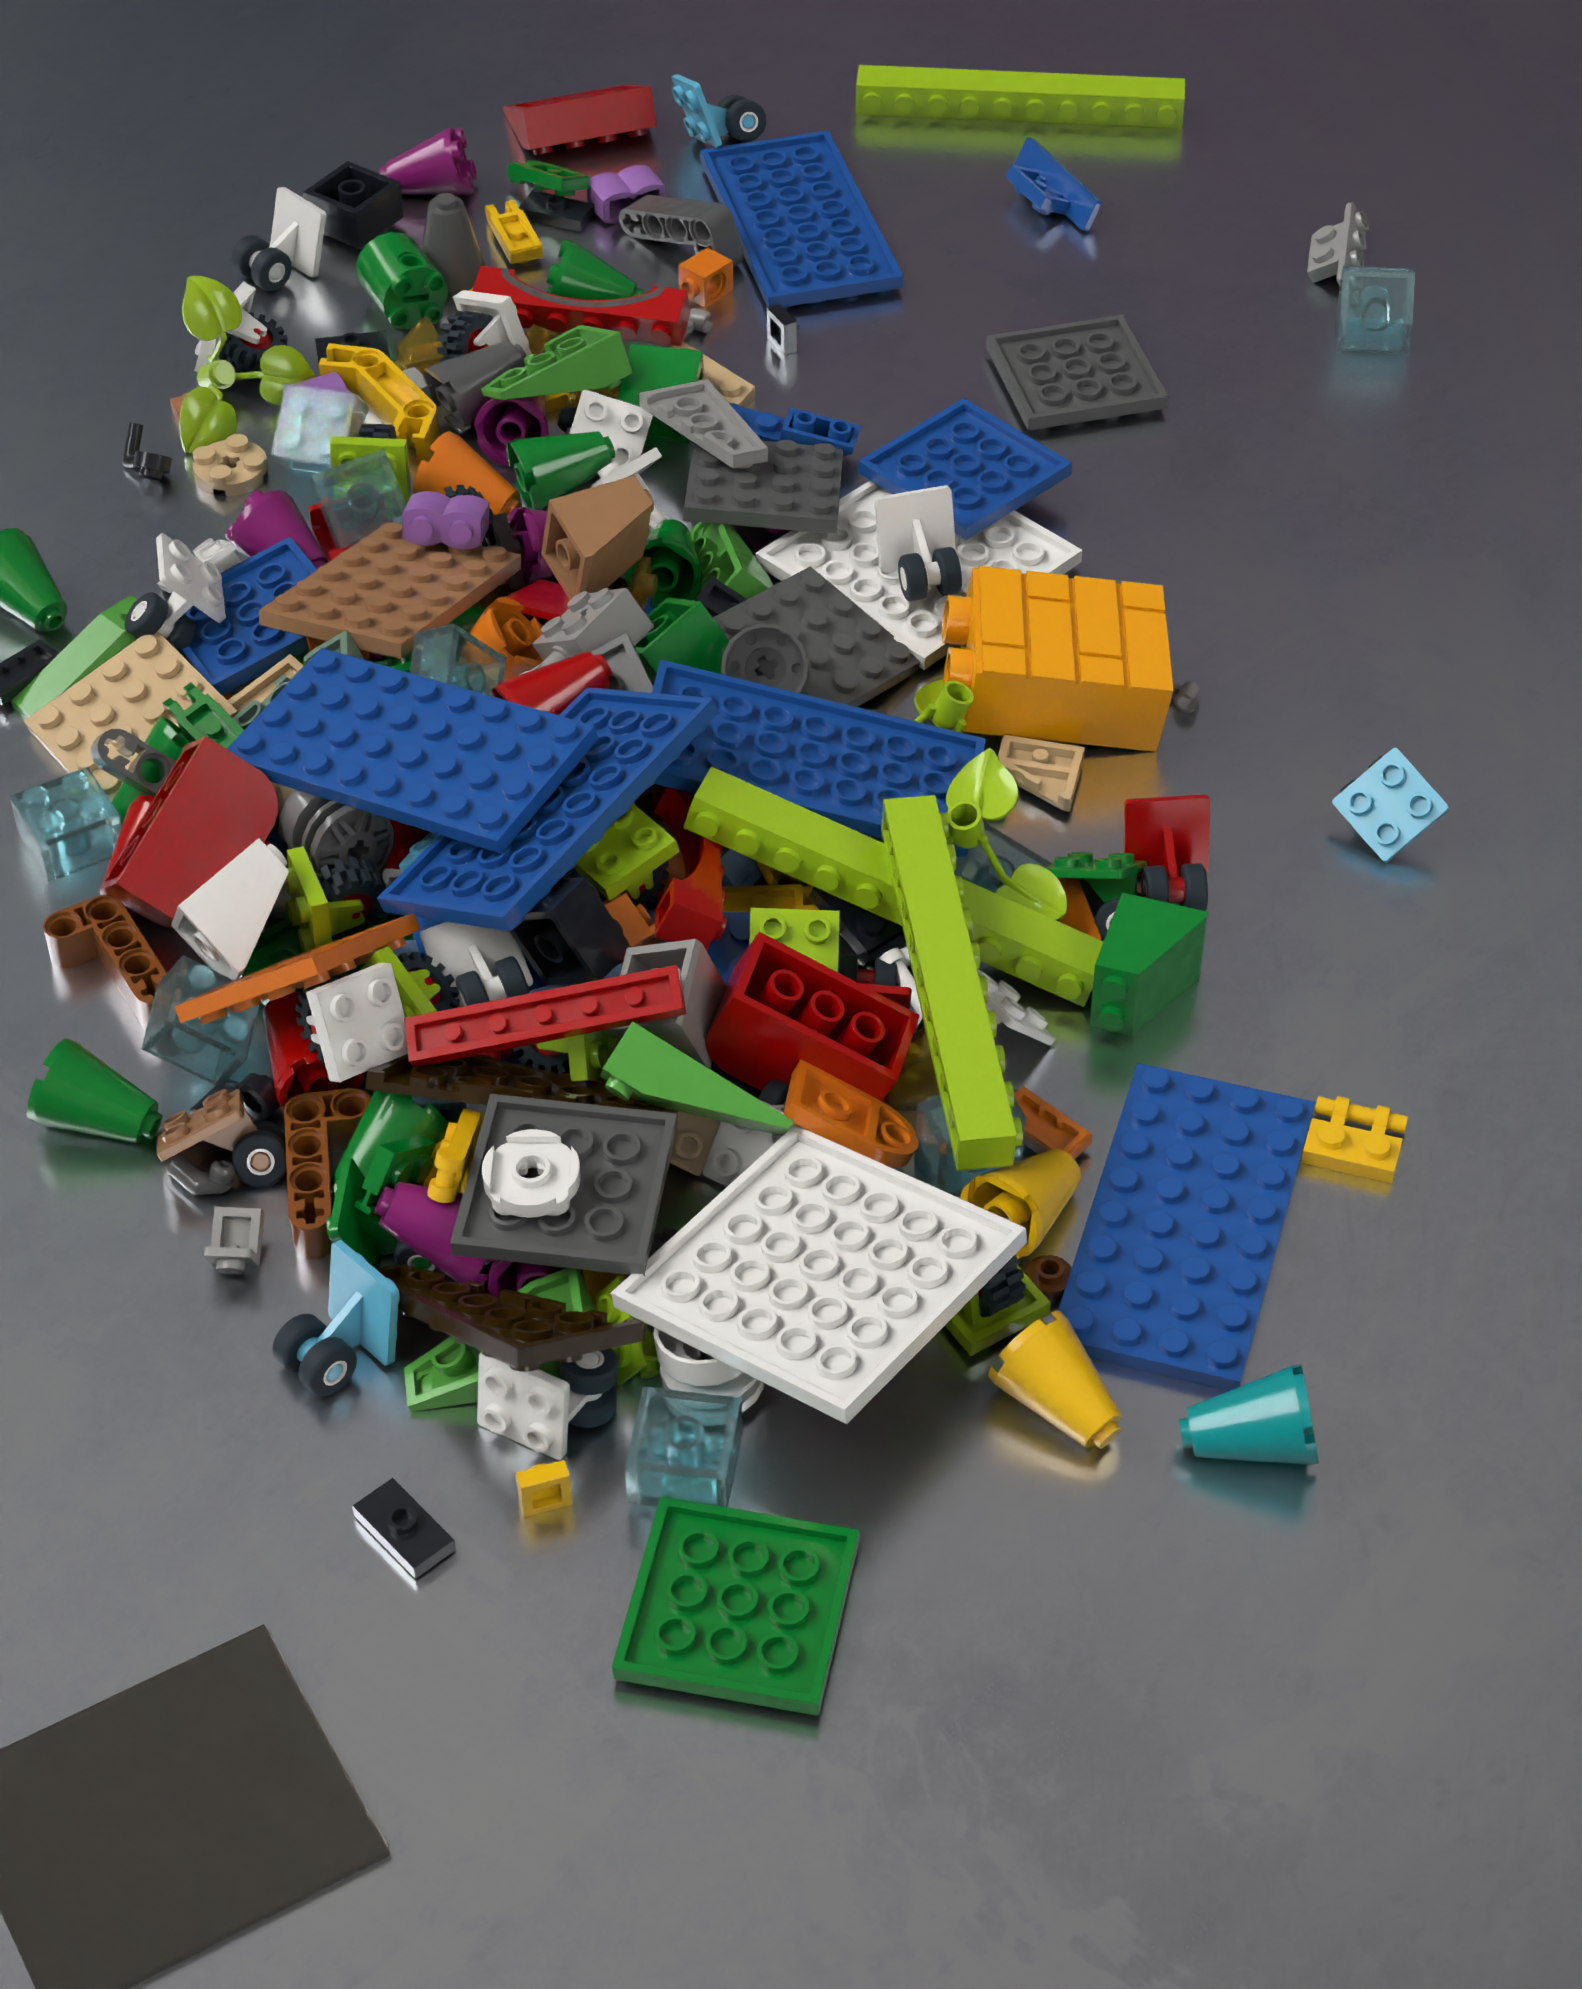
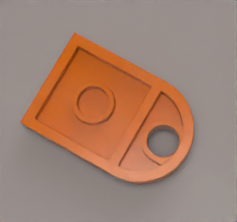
M800 1059L791 1075L783 1115L794 1121L792 1123L793 1126L802 1127L891 1168H900L909 1162L918 1148L919 1140L912 1125L899 1112L873 1096Z

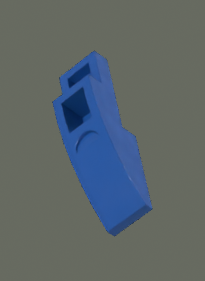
M729 403L762 441L778 442L780 440H792L797 444L805 445L828 443L836 449H842L843 456L853 454L861 431V426L848 423L845 420H836L813 414L807 410H798L790 407L787 417L782 418L768 412H759Z

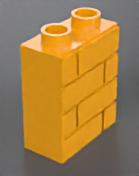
M979 565V568H972L966 597L947 596L942 622V643L961 645V648L949 647L943 685L947 681H958L968 686L973 692L974 700L963 718L967 722L964 732L999 736L1010 735L1029 739L1157 752L1174 691L1163 585L1121 581V584H1117L1116 580L1082 576H1074V579L1068 578V575L1036 571H1026L1025 574L1017 569Z

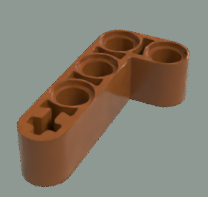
M109 895L96 896L57 911L44 920L43 930L51 962L55 966L73 968L100 958L140 1025L146 1031L161 1034L169 1032L177 1026L179 1018L174 1006L178 1004L173 982L120 900Z
M346 1088L295 1095L285 1104L288 1214L295 1250L301 1257L306 1259H320L331 1253L332 1242L327 1233V1219L332 1215L334 1205L332 1193L334 1188L331 1183L333 1176L332 1152L346 1150L371 1099L370 1095L364 1090Z

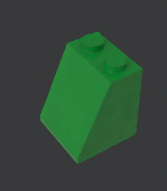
M667 597L647 615L654 627L635 645V648L653 685L660 660L722 674V657L730 641L701 601Z
M1122 892L1095 963L1090 1026L1133 1036L1197 982L1201 975L1208 912Z

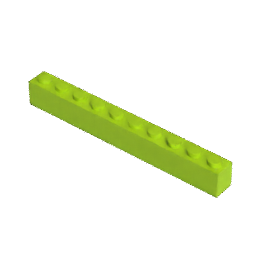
M859 65L856 114L1181 129L1183 125L1185 103L1184 78Z
M711 766L692 800L683 826L684 829L902 926L884 843ZM963 879L964 902L961 904L963 909H970L972 934L969 937L971 942H977L979 945L980 961L1084 1007L1093 989L1095 963L1103 941Z
M936 795L883 799L881 832L956 1170L1013 1166L1015 1148L1023 1144L1022 1123L1019 1117L1013 1118L1011 1109L1014 1107L1013 1086L1011 1081H1004L1002 1075L1005 1072L1004 1049L1002 1045H995L994 1038L997 1035L996 1016L994 1010H987L985 1004L988 1002V983L986 976L978 975L977 969L980 968L979 945L977 942H971L969 937L972 934L971 912L969 908L963 909L961 904L964 902V884L962 877L955 876L954 870H956V851L954 844H947L946 841L949 836L946 812H939Z

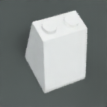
M260 838L178 905L171 924L224 984L241 978L289 872L285 867L287 860L274 845L269 844L266 846Z

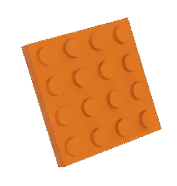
M412 913L281 960L174 1006L180 1023L198 1017L201 1025L227 1016L225 1008H227L228 1013L234 1011L238 1013L261 1004L260 1000L265 1001L269 999V1001L293 993L296 991L295 987L296 989L302 987L306 989L331 979L330 976L339 975L356 968V965L366 963L376 951L389 946L393 951L407 945L404 937L421 929L415 915Z

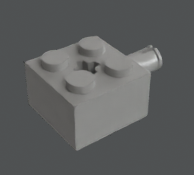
M604 588L593 593L583 591L567 603L569 609L561 617L558 616L551 619L541 628L542 635L532 644L543 659V662L536 669L586 651L592 652L625 633L628 634L635 646L654 626L627 588L615 590Z

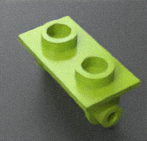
M618 1276L594 1296L596 1310L607 1313V1323H623L624 1320L629 1318L639 1320L615 1308L613 1305L611 1292L624 1281L623 1276ZM644 1332V1341L612 1348L619 1359L617 1385L624 1384L638 1372L643 1379L654 1377L660 1373L658 1368L660 1363L657 1359L653 1332Z

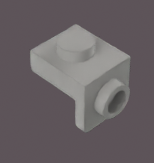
M214 1207L211 1246L205 1247L204 1257L212 1266H216V1271L227 1274L245 1273V1267H260L265 1215L261 1208Z

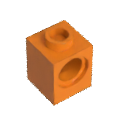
M708 247L679 264V289L687 290L689 300L706 308L734 290L733 260Z

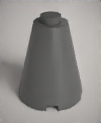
M451 193L437 195L428 204L421 249L445 278L450 296H455L462 290L468 291L473 288L480 266H486L463 201Z
M505 341L432 364L425 369L426 372L423 374V379L429 386L435 405L437 407L442 405L449 413V415L444 417L445 420L457 432L463 433L475 424L476 416L481 407L492 399L491 397L483 396L481 388L509 369L525 367L523 359L527 355L519 344L513 345L511 342Z

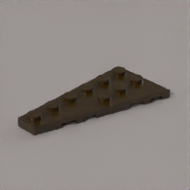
M405 1054L367 1071L365 1088L368 1090L454 1102L486 1105V1107L490 1094L677 1113L678 1116V1111L643 1103L632 1096L628 1101H625L608 1091L604 1083L591 1080L571 1081L569 1075L479 1055L413 1067L409 1062L408 1054Z
M405 1264L375 1268L384 1277L391 1279L395 1283L400 1295L398 1309L403 1311L404 1316L417 1318L429 1324L430 1329L443 1331L455 1337L456 1342L469 1344L481 1350L484 1356L497 1358L509 1364L510 1368L515 1371H535L540 1368L541 1363L555 1360L559 1362H575L582 1359V1354L644 1341L643 1321L629 1318L624 1320L623 1323L611 1324L607 1323V1313L593 1309L587 1312H566V1303L509 1289L501 1290L499 1297L485 1293L484 1283L471 1280L464 1283L445 1282V1274Z

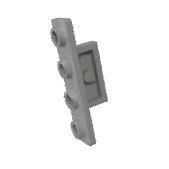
M1354 202L1346 204L1344 222L1334 226L1326 225L1312 234L1307 274L1312 283L1337 274V282L1350 306L1358 303L1359 289H1362L1361 271L1365 267L1363 253L1367 249L1365 236L1366 231L1369 230L1366 215L1363 211L1358 212Z

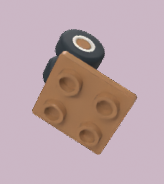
M223 1089L210 1095L202 1102L204 1107L189 1115L186 1111L172 1115L162 1123L163 1129L158 1131L157 1155L161 1161L203 1140L233 1151L232 1159L236 1175L249 1186L256 1188L272 1186L280 1181L287 1171L284 1132L272 1122L265 1120L253 1121L244 1107V1096L240 1089L228 1093L227 1089Z

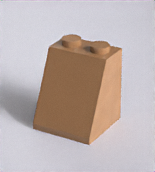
M635 475L549 500L541 554L569 600L583 591L593 593L608 588L643 557L646 539L649 537L648 527L651 512L654 510V502L651 493L647 489H643Z

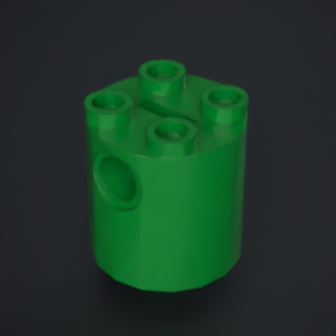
M389 232L379 235L367 243L357 260V279L391 325L396 329L413 330L426 325L437 324L442 319V310L448 298L447 282L415 240L404 233Z

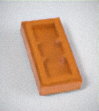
M1021 1086L1014 1093V1107L1011 1109L1013 1118H1020L1023 1130V1143L1036 1153L1040 1154L1051 1149H1060L1076 1159L1092 1144L1093 1134L1026 1087Z

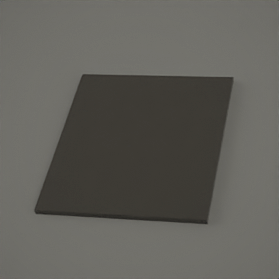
M264 1624L0 1749V1913L35 1989H129L391 1855L388 1842L383 1839L274 1643L270 1630Z

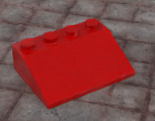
M625 84L503 106L504 114L524 149H533L534 155L553 152L552 145L565 143L566 149L585 146V139L597 138V143L617 140L616 134L628 132L629 137L647 135V128L657 126L651 86Z

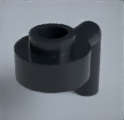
M129 422L122 458L123 465L127 468L140 469L139 476L161 480L162 474H170L173 459L159 454L139 451L144 426Z
M250 1073L240 1082L232 1079L221 1080L190 1108V1113L204 1107L202 1102L207 1097L223 1089H227L228 1093L240 1089L244 1096V1107L247 1112L260 1120L268 1119L281 1105L276 1098L273 1079L266 1075Z

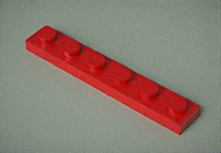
M671 965L404 1018L408 1057L413 1067H419L629 1026L632 1021L639 1024L685 1015L686 1007L680 969L677 965Z

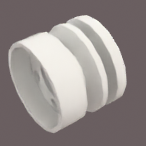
M654 1327V1341L657 1359L660 1363L663 1393L670 1407L686 1418L702 1422L723 1421L742 1414L758 1400L764 1388L763 1382Z

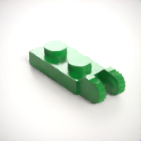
M528 160L525 164L511 162L506 170L508 179L512 183L521 185L527 181L533 183L535 189H553L557 196H574L577 190L589 189L588 175L550 163Z
M191 682L183 687L186 692L185 695L192 703L186 710H183L172 698H168L163 702L165 709L192 741L207 736L227 749L244 731L208 693L204 695Z

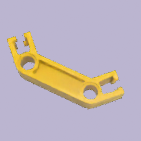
M329 343L326 348L327 358H321L319 362L320 376L334 371L337 372L345 383L347 390H350L355 398H359L384 424L395 427L396 439H407L408 448H415L417 467H419L422 459L429 463L434 454V451L429 448L440 436L437 406L379 349Z

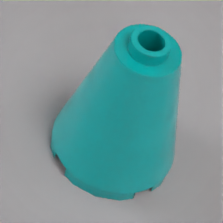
M1302 1364L1287 1367L1187 1408L1188 1418L1179 1419L1183 1448H1193L1195 1457L1299 1465L1319 1464Z

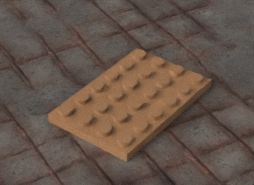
M385 523L259 610V622L262 626L328 641L343 631L348 630L359 649L402 659L521 570V554L507 552L501 546L457 549L447 546L442 542L427 546L417 545L403 539V525L399 523Z

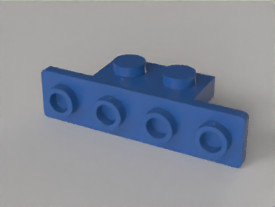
M1031 137L1026 138L1014 165H1010L1005 177L1016 186L1014 190L1018 194L1033 202L1032 207L1036 211L1045 215H1050L1051 212L1064 214L1081 230L1089 231L1102 205V201L1038 141Z

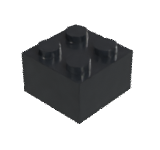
M349 161L303 192L304 199L326 212L324 235L359 249L404 218L400 182Z
M586 877L560 879L551 888L550 893L525 915L522 923L510 931V934L545 985L580 984L604 979L625 957L626 949L631 947L623 935V928L618 921L612 918L600 900L598 890L593 884L588 882Z

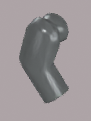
M183 1156L175 1157L167 1168L168 1174L194 1195L222 1194L227 1192L234 1184L232 1178L236 1173L233 1165L223 1160L220 1163L217 1161L213 1162L210 1171H200Z

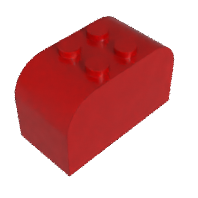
M207 736L187 744L99 890L120 900L123 905L147 920L160 926L173 928L171 924L178 905L258 838L266 846L271 844L266 838L271 832L278 814V799L272 783L259 769Z
M758 932L732 971L708 1031L706 1049L711 1059L719 1068L760 1091L773 1079L790 1084L792 1072L801 1059L882 1101L898 1081L920 1015L775 939Z

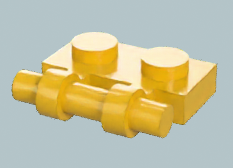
M1338 1095L1336 1100L1318 1096L1314 1114L1331 1117V1121L1312 1118L1303 1148L1301 1163L1392 1184L1403 1138L1385 1134L1387 1130L1405 1134L1408 1116L1392 1113L1391 1107L1377 1105V1109L1352 1104L1350 1103L1351 1098ZM1346 1121L1371 1126L1372 1129L1371 1131L1346 1126L1345 1123Z

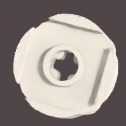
M521 1130L506 1136L507 1143L499 1146L496 1150H494L493 1146L486 1153L482 1164L483 1184L485 1193L492 1201V1207L495 1212L505 1216L514 1215L531 1218L545 1215L559 1216L569 1209L570 1200L575 1196L580 1185V1163L577 1152L572 1146L570 1150L568 1146L562 1144L560 1136L546 1130ZM528 1168H537L540 1176L524 1178L520 1175H526Z

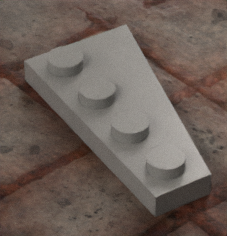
M708 379L639 393L640 407L731 468H749L754 464L768 461V447Z

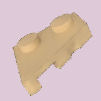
M1004 735L998 758L1014 777L1017 786L1063 811L1070 812L1084 760L1085 747Z

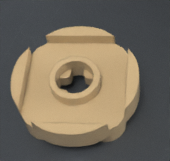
M243 434L230 435L226 440L218 441L208 446H201L193 451L194 461L192 468L195 482L201 490L214 495L213 489L225 490L226 496H239L249 493L260 487L264 482L263 475L265 473L268 474L266 453L257 444L249 442L248 437Z

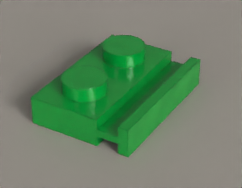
M417 1135L379 1145L361 1187L367 1190L364 1198L356 1200L353 1207L368 1215L375 1214L377 1202L385 1187L394 1189L398 1181L415 1185L423 1182L433 1166L431 1155L436 1142L423 1135Z

